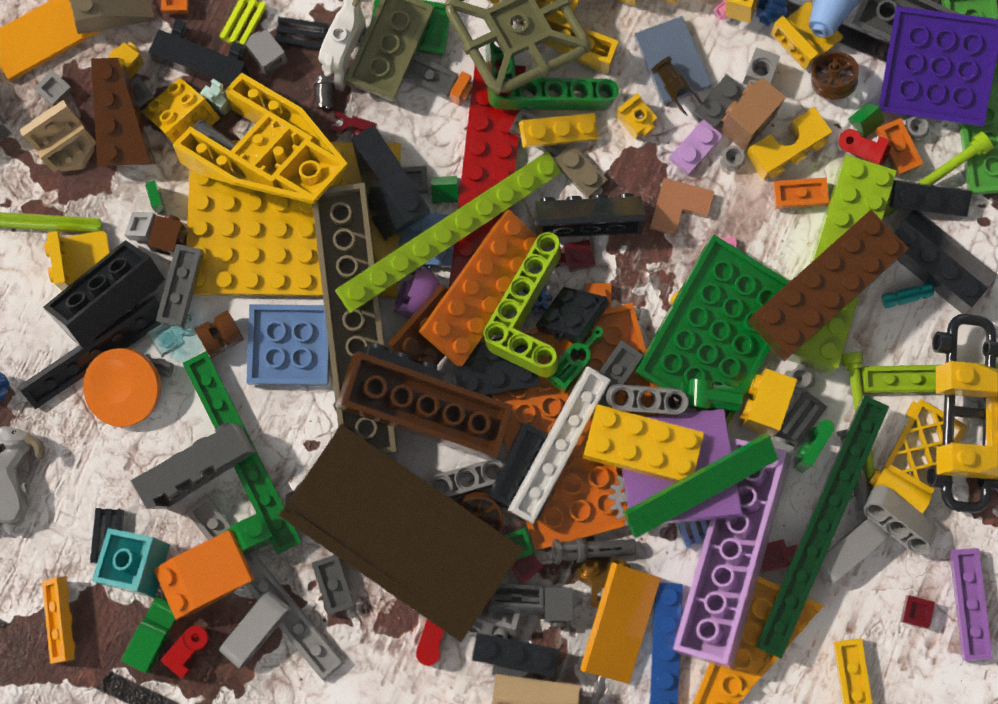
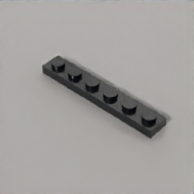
M154 295L120 317L113 326L108 327L98 335L95 341L87 344L84 348L77 346L19 385V390L36 410L82 379L88 366L98 355L111 349L127 348L159 327L161 323L156 322L160 307L159 301Z

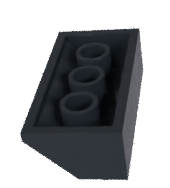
M632 193L620 194L619 197L608 198V195L604 194L595 195L592 197L593 199H582L581 196H569L566 200H556L554 197L541 198L540 201H535L536 235L539 236L542 233L550 232L554 233L558 238L641 234L646 220L642 198Z
M912 210L894 231L897 237L909 248L897 261L924 283H931L934 291L962 314H965L976 304L997 276L995 272L919 211Z
M125 240L49 301L43 308L75 343L84 348L87 344L95 341L97 336L104 330L113 326L127 311L135 308L139 301L149 293L154 292L166 279L150 256Z

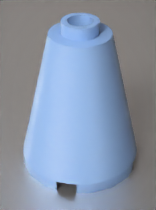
M814 0L809 22L812 33L820 38L832 36L861 0Z

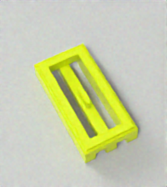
M239 0L219 36L220 40L228 44L236 41L253 8L256 7L257 10L240 42H238L243 44V49H245V43L248 42L249 37L253 34L267 8L266 3L258 2L257 0ZM246 3H247L248 5H247V7H246V9H245V11H244L242 17L240 18V20H239V22H238V24H237L235 30L233 31L231 37H229V35H230V33H231L233 27L235 26V24H236V22H237V20H238L240 14L242 13V11H243V9H244V7H245V5H246Z

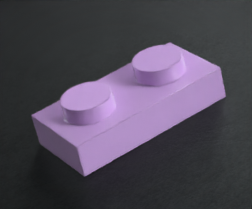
M703 119L669 156V160L689 176L720 142L723 135Z

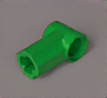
M689 379L687 407L706 410L714 408L734 412L739 411L743 401L742 388L716 385L713 381Z

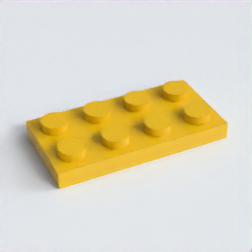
M597 404L583 458L676 483L695 472L704 432Z

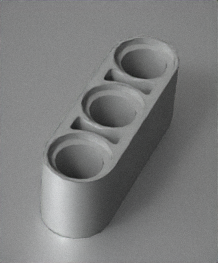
M614 384L607 389L605 394L608 405L621 411L681 414L688 406L686 394L673 388ZM618 390H623L626 395L624 402L621 404L614 402V394ZM646 392H650L652 402L648 406H643L641 396ZM673 394H677L679 403L676 407L670 408L668 398Z
M489 459L437 474L430 479L429 484L434 486L439 481L446 482L449 488L445 495L451 499L457 498L475 490L481 491L491 488L496 479H489L485 472L491 466L501 469L503 463L496 459ZM464 474H471L475 479L474 484L470 487H464L459 482L460 477Z
M883 485L873 487L864 507L865 515L912 553L917 555L928 554L937 534V526L889 487Z
M867 517L827 551L819 573L830 586L833 585L888 539L890 535Z
M271 590L267 591L226 639L219 651L238 669L243 668L284 620L291 608Z

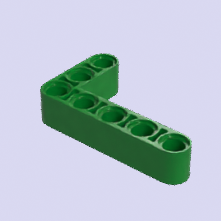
M495 40L486 45L485 51L486 64L497 80L499 71L495 66H501L504 54L500 47L494 44ZM514 56L510 59L503 82L515 77ZM537 78L512 91L506 92V97L494 94L493 90L488 87V99L494 108L500 110H520L524 108L526 110L603 111L612 106L619 94V88L611 79ZM523 91L531 92L533 97H527ZM548 91L556 92L559 97L551 96ZM574 92H581L584 97H578ZM600 92L607 93L609 98L603 97Z

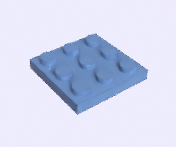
M249 304L247 385L328 386L329 343L324 305Z

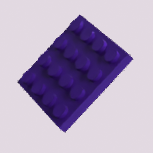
M896 6L879 101L881 111L984 126L998 56V19Z

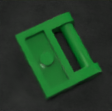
M822 420L817 424V427H813L808 432L809 442L806 441L804 445H801L793 457L797 461L793 466L794 469L803 473L813 466L834 431V425L831 421Z

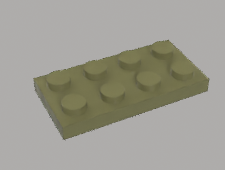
M380 0L346 76V84L394 102L434 12V6L419 0Z

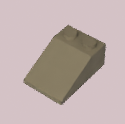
M69 0L77 34L155 20L150 0Z

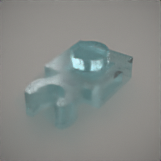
M190 314L187 316L186 323L191 321ZM161 324L147 333L161 357H164L185 345L184 336L192 337L197 333L194 328L198 326L180 328Z

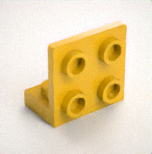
M807 1L787 19L784 16L778 19L770 33L805 71L813 65L815 59L827 53L843 38L838 30L832 36L825 38L817 37L812 33L809 22L813 4L810 1Z
M181 78L171 83L164 92L142 110V113L164 132L172 144L189 127L193 128L199 120L203 119L212 126L220 119L207 100Z

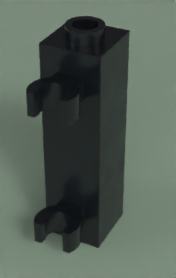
M179 19L175 20L171 34L160 29L158 30L148 51L154 62L212 84L211 80L215 79L223 84V89H226L241 73L249 77L246 64L241 61L245 53L243 44L233 41L227 56L185 40L184 38L189 28L186 27V22Z

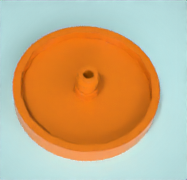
M117 348L101 353L90 363L84 376L83 392L89 409L98 419L112 426L126 427L144 421L154 412L161 396V380L155 365L143 353L129 348Z

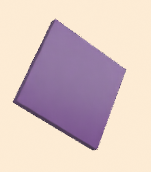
M724 409L644 416L704 432L695 472L731 453ZM622 469L628 509L674 484L671 481ZM737 483L663 524L740 517L742 512Z

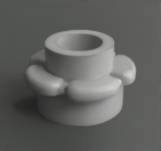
M916 116L907 118L905 127L912 140L919 141L922 137L928 135L929 124L925 118Z
M737 146L726 147L721 152L722 158L720 163L724 168H729L730 171L739 170L741 165H744L746 162L743 150Z

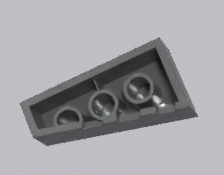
M227 422L217 427L212 435L198 439L189 448L176 453L171 458L130 481L146 509H168L247 459L256 451L241 425Z

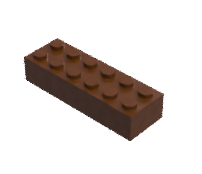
M871 209L757 310L748 320V323L785 362L901 258L909 248Z
M358 351L352 355L336 408L489 460L498 457L513 405Z

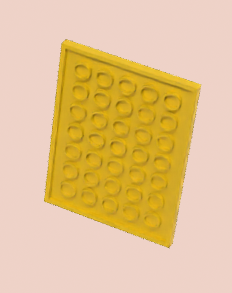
M330 142L348 163V167L330 187L362 183L353 143ZM387 143L401 164V143ZM190 170L186 246L199 248L204 251L193 295L323 297L312 203L232 185L198 175ZM370 217L375 263L399 248V234L385 242ZM398 282L381 292L379 297L397 298Z

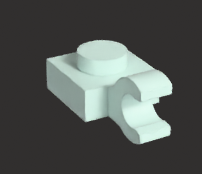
M212 79L211 87L205 86L200 95L207 100L212 108L225 116L231 108L226 94L222 91L223 84Z

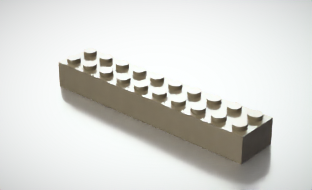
M365 183L329 187L317 202L312 204L335 404L337 403L352 355L358 351L361 352L362 347L372 346V343L385 346L379 294L349 313L335 292L338 287L375 264ZM336 408L338 427L340 424L345 425L386 454L398 453L395 427Z

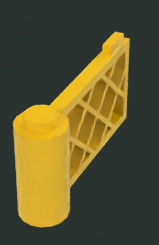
M922 399L917 403L911 402L904 415L909 419L881 470L875 469L868 481L871 484L870 490L877 485L887 486L922 514L924 513L931 501L935 488L921 482L917 471L929 468L932 465L937 466V462L933 463L929 448L942 446L943 432L941 426L943 425V411ZM921 409L931 414L933 424L921 426L918 417ZM955 419L954 427L958 431L954 437V443H959L968 426ZM935 427L939 442L927 444L923 430ZM918 432L922 446L909 449L906 440L907 435ZM923 450L928 464L915 467L911 452ZM905 454L909 469L900 470L892 465L896 456Z

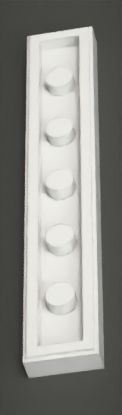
M589 366L584 368L508 511L534 524L596 409V405L611 381L609 378Z

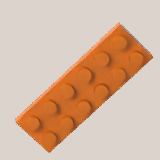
M510 210L503 212L419 330L420 334L457 367L463 366L483 337L486 325L538 237Z

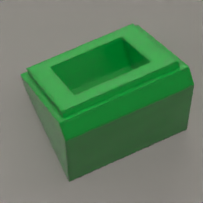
M868 102L848 118V121L865 138L885 122L880 107Z
M457 176L431 177L432 203L458 202Z

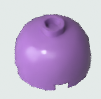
M423 266L410 273L413 277L408 281L404 280L395 301V313L410 318L440 285L436 275Z

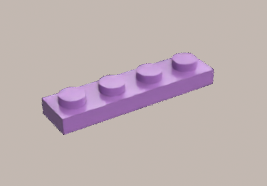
M979 548L950 550L962 661L993 659Z

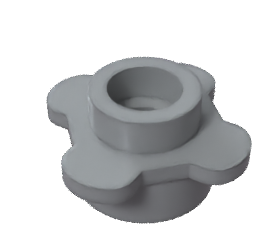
M800 363L794 370H788L784 373V375L795 379L797 377L802 378V381L797 380L793 391L795 395H799L803 389L811 388L815 385V378L812 377L806 364Z

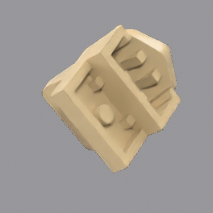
M64 100L20 129L22 136L37 151L39 157L54 173L58 170L65 172L84 169L95 150L96 140L84 122Z

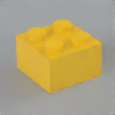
M767 368L761 374H757L748 389V394L752 395L751 399H748L746 404L744 403L739 419L743 420L741 427L761 435L767 434L771 438L781 429L797 379Z

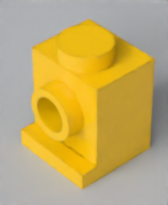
M123 42L109 54V58L125 60L130 80L145 64L140 56L142 52L131 42L128 44Z
M638 93L617 109L616 118L635 140L641 135L646 137L655 130L657 116L643 102ZM640 113L643 118L637 119L634 115Z

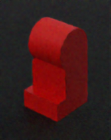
M854 129L843 131L838 140L841 149L881 166H884L894 144L893 141L879 136L876 143L866 139L861 132Z
M428 619L416 649V657L421 664L432 666L440 659L441 652L439 647L445 631Z
M200 626L188 628L160 661L181 679H186L192 671L187 667L188 663L198 651L206 649L210 644L211 637L209 632Z

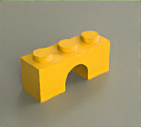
M815 107L792 120L789 130L795 138L793 145H781L770 134L749 147L746 156L763 180L769 176L772 179L776 178L786 170L784 167L788 164L793 163L796 165L807 157V152L812 149L818 151L829 143L827 140L832 131Z

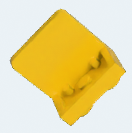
M58 231L47 233L48 241L44 242L45 253L48 258L50 257L52 266L48 268L49 279L61 291L110 253L108 236L104 231L63 237Z

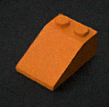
M232 529L171 558L153 569L175 619L195 614L255 580Z

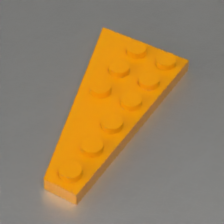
M758 576L733 669L709 663L692 704H738L777 661V657L754 646L780 588L779 585ZM807 598L786 649L824 605Z

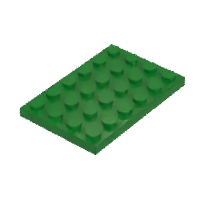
M711 235L634 373L656 387L677 389L683 391L686 396H688L689 379H702L713 381L716 385L742 388L744 398L753 378L756 376L771 348L752 328L748 320L790 281L716 235ZM677 394L671 395V396H673V397H675L676 399L679 400V397L677 396ZM693 408L696 411H709L706 409ZM724 410L728 427L735 412Z

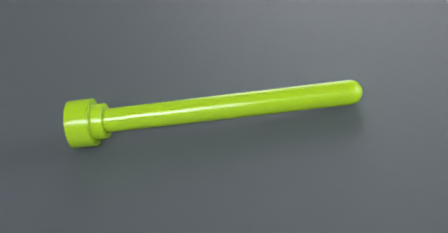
M981 131L972 137L969 147L918 183L935 184L974 155H985L994 148L992 142ZM888 203L884 215L889 216L899 208H892Z
M850 352L841 356L842 366H845L846 371H849L855 411L863 396L859 370L862 368L861 364L864 363L862 352ZM872 449L864 465L868 481L875 471Z

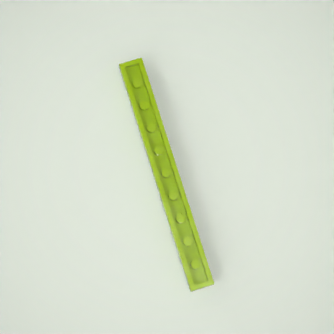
M548 151L338 287L335 292L349 313L353 312L560 175L562 171Z

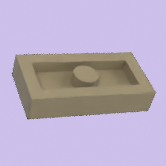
M572 143L554 158L562 174L587 199H590L608 181Z

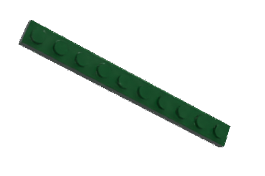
M862 396L755 643V648L782 659L890 406L868 396Z

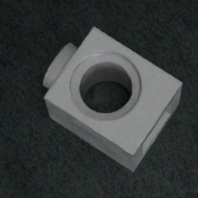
M267 29L254 33L249 37L248 42L245 43L249 54L266 76L287 62L285 52Z
M756 47L742 84L748 86L751 81L756 84L761 77L771 84L780 55ZM761 68L767 75L760 76L755 72V69Z

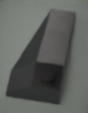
M374 125L351 138L362 183H365L371 220L386 242L429 215V207Z

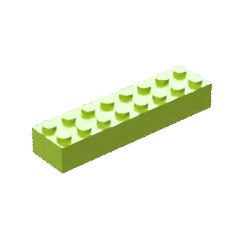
M845 155L839 164L829 197V204L825 210L810 263L871 209L881 220L883 219L897 170ZM860 294L787 360L798 364L803 363L807 367L829 374L836 371Z

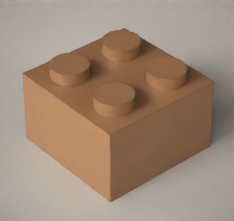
M763 77L756 84L753 81L748 84L742 92L743 96L738 102L735 100L725 111L726 115L722 119L724 125L721 132L744 151L775 118L786 98L785 95Z

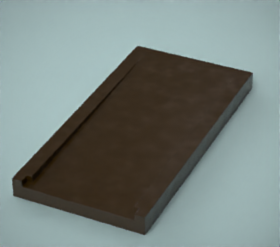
M343 424L339 425L323 452L278 515L459 642L463 641L524 550L516 542Z

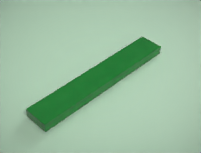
M764 434L623 511L632 535L636 538L642 536L779 460L771 437Z

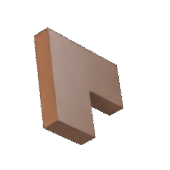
M664 178L650 229L675 236L682 212L707 218L715 191Z

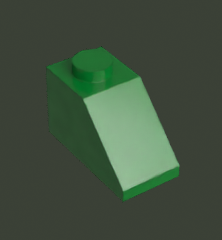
M260 512L233 524L222 532L224 533L232 529L244 556L269 545L272 538Z

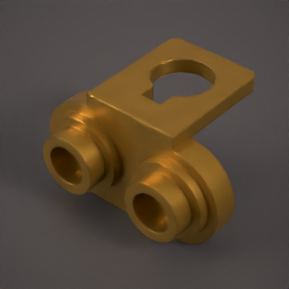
M587 558L586 561L577 566V578L585 584H591V607H599L601 600L597 598V595L605 587L612 562L631 568L624 559L613 558L612 560L597 561L593 558Z

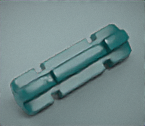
M928 282L921 284L919 287L916 285L897 290L895 293H885L881 296L884 308H890L897 304L902 305L918 301L921 298H930L934 295L933 285Z

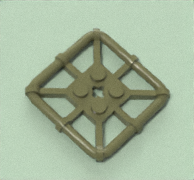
M445 0L444 8L464 45V52L466 55H470L484 82L493 90L494 94L499 95L500 93L512 91L539 77L545 78L550 75V72L579 59L590 51L591 43L570 6L572 4L570 0H555V2L539 8L535 0H499V4L488 9L463 2L465 0ZM557 11H562L576 37L552 30L545 17ZM457 12L484 19L491 32L473 40ZM513 20H517L518 23L523 22L522 29H514L512 27ZM495 40L504 54L497 80L478 50ZM551 40L574 47L575 49L545 63L536 46ZM527 50L536 67L503 82L511 57Z

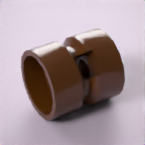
M228 310L214 317L213 323L207 321L194 328L211 358L224 352L225 346L233 347L244 341L239 328ZM220 332L221 337L214 338V335Z

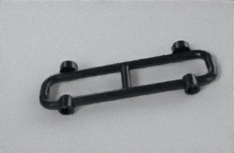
M958 314L948 323L947 332L937 331L934 334L932 349L935 353L946 354L947 363L957 361L958 328L960 325L982 327L986 332V341L982 347V352L985 356V366L996 368V358H998L997 332L993 322L988 318L979 315ZM944 394L942 446L954 443L955 417L983 420L982 445L986 446V398H984V409L955 406V395ZM934 465L930 466L927 471L928 486L941 488V498L944 504L949 509L957 512H982L991 502L992 491H998V479L978 478V488L981 490L980 499L977 502L957 501L952 496V476L937 475V466Z

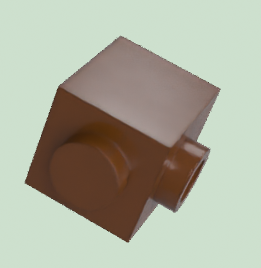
M165 214V217L156 216L147 245L152 252L173 257L176 244L186 245L188 231H186V227L180 221V218Z

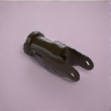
M668 56L657 63L651 71L660 77L668 95L679 110L688 116L678 102V95L681 92L689 91L693 93L701 105L703 104L697 92L686 77L678 73L671 63L672 58Z

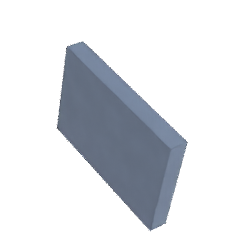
M683 16L634 34L662 105L673 102V100L664 89L665 85L657 74H653L651 69L668 56L672 58L671 63L678 73L686 77L696 92L711 88L712 84ZM683 91L678 95V99L692 95L693 93L689 91Z

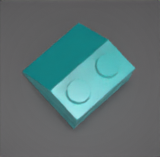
M108 528L92 582L155 598L159 581L153 569L165 563L170 544L154 537Z

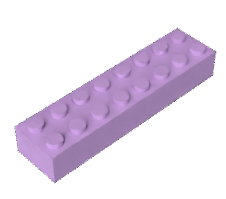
M734 438L731 452L749 442ZM775 448L779 460L737 483L742 512L740 517L710 519L673 650L678 654L733 669L791 462V457L786 450Z

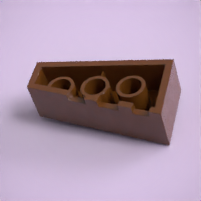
M92 58L97 166L156 164L149 145L148 135L145 132L141 119V112L136 103L125 60L121 58Z

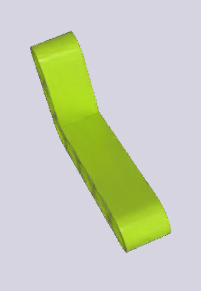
M550 232L542 233L537 237L484 329V339L490 352L542 377H550L556 373L558 369L556 351L550 345L519 330L561 257L559 239L554 233ZM546 246L554 247L552 251L546 252L542 250ZM534 268L542 269L537 274L530 273ZM521 290L529 291L525 296L517 295ZM509 312L516 313V316L511 319L504 318L505 314ZM495 335L504 336L500 341L495 342L491 340ZM519 346L527 347V350L523 353L515 352V349ZM544 357L552 359L550 363L545 365L539 363V360Z

